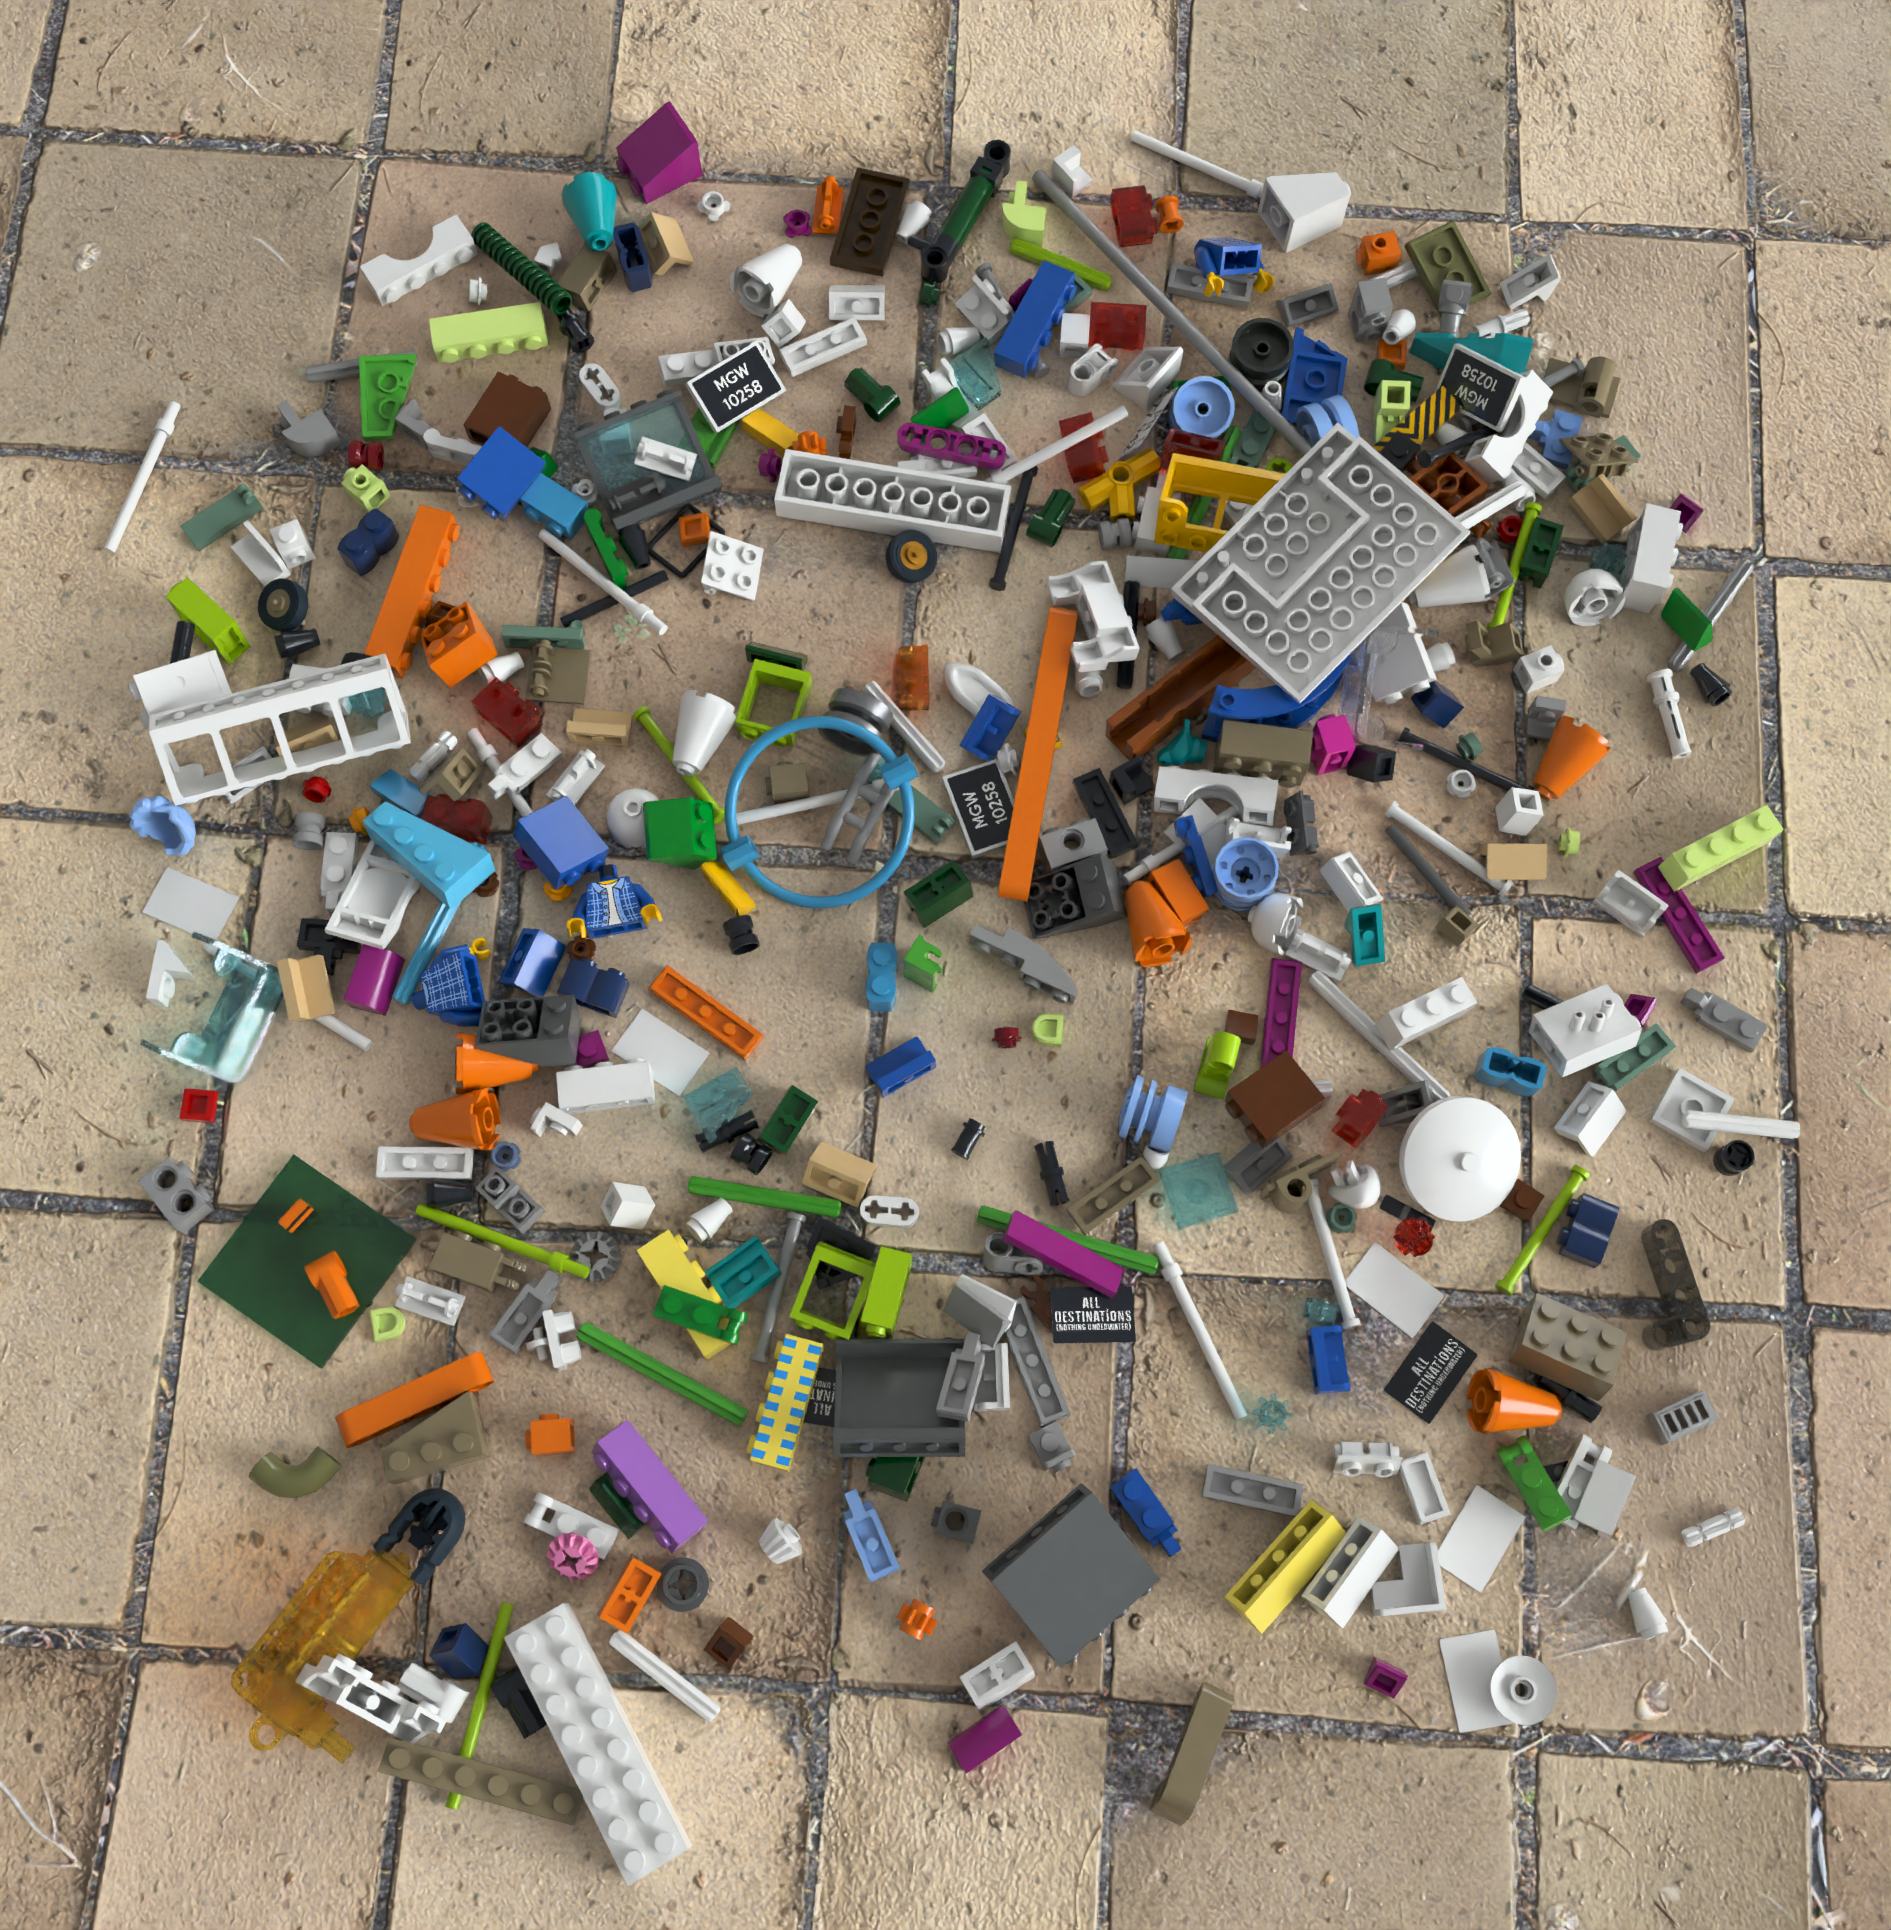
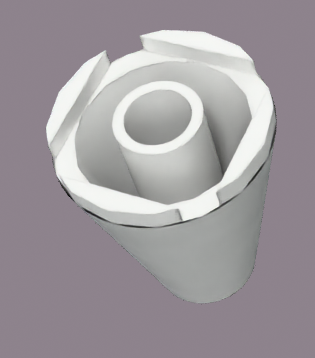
M785 243L738 266L731 273L729 280L732 292L737 291L741 297L738 300L741 306L758 317L772 314L802 265L800 251L795 246Z
M1473 544L1466 546L1443 560L1408 595L1410 604L1416 603L1418 608L1490 600L1488 595L1490 587L1484 565L1474 558V556L1479 555L1476 546Z
M687 690L682 694L672 760L673 765L676 766V771L689 777L702 771L734 725L737 713H733L735 707L732 704L707 692L705 697L696 696L698 690Z

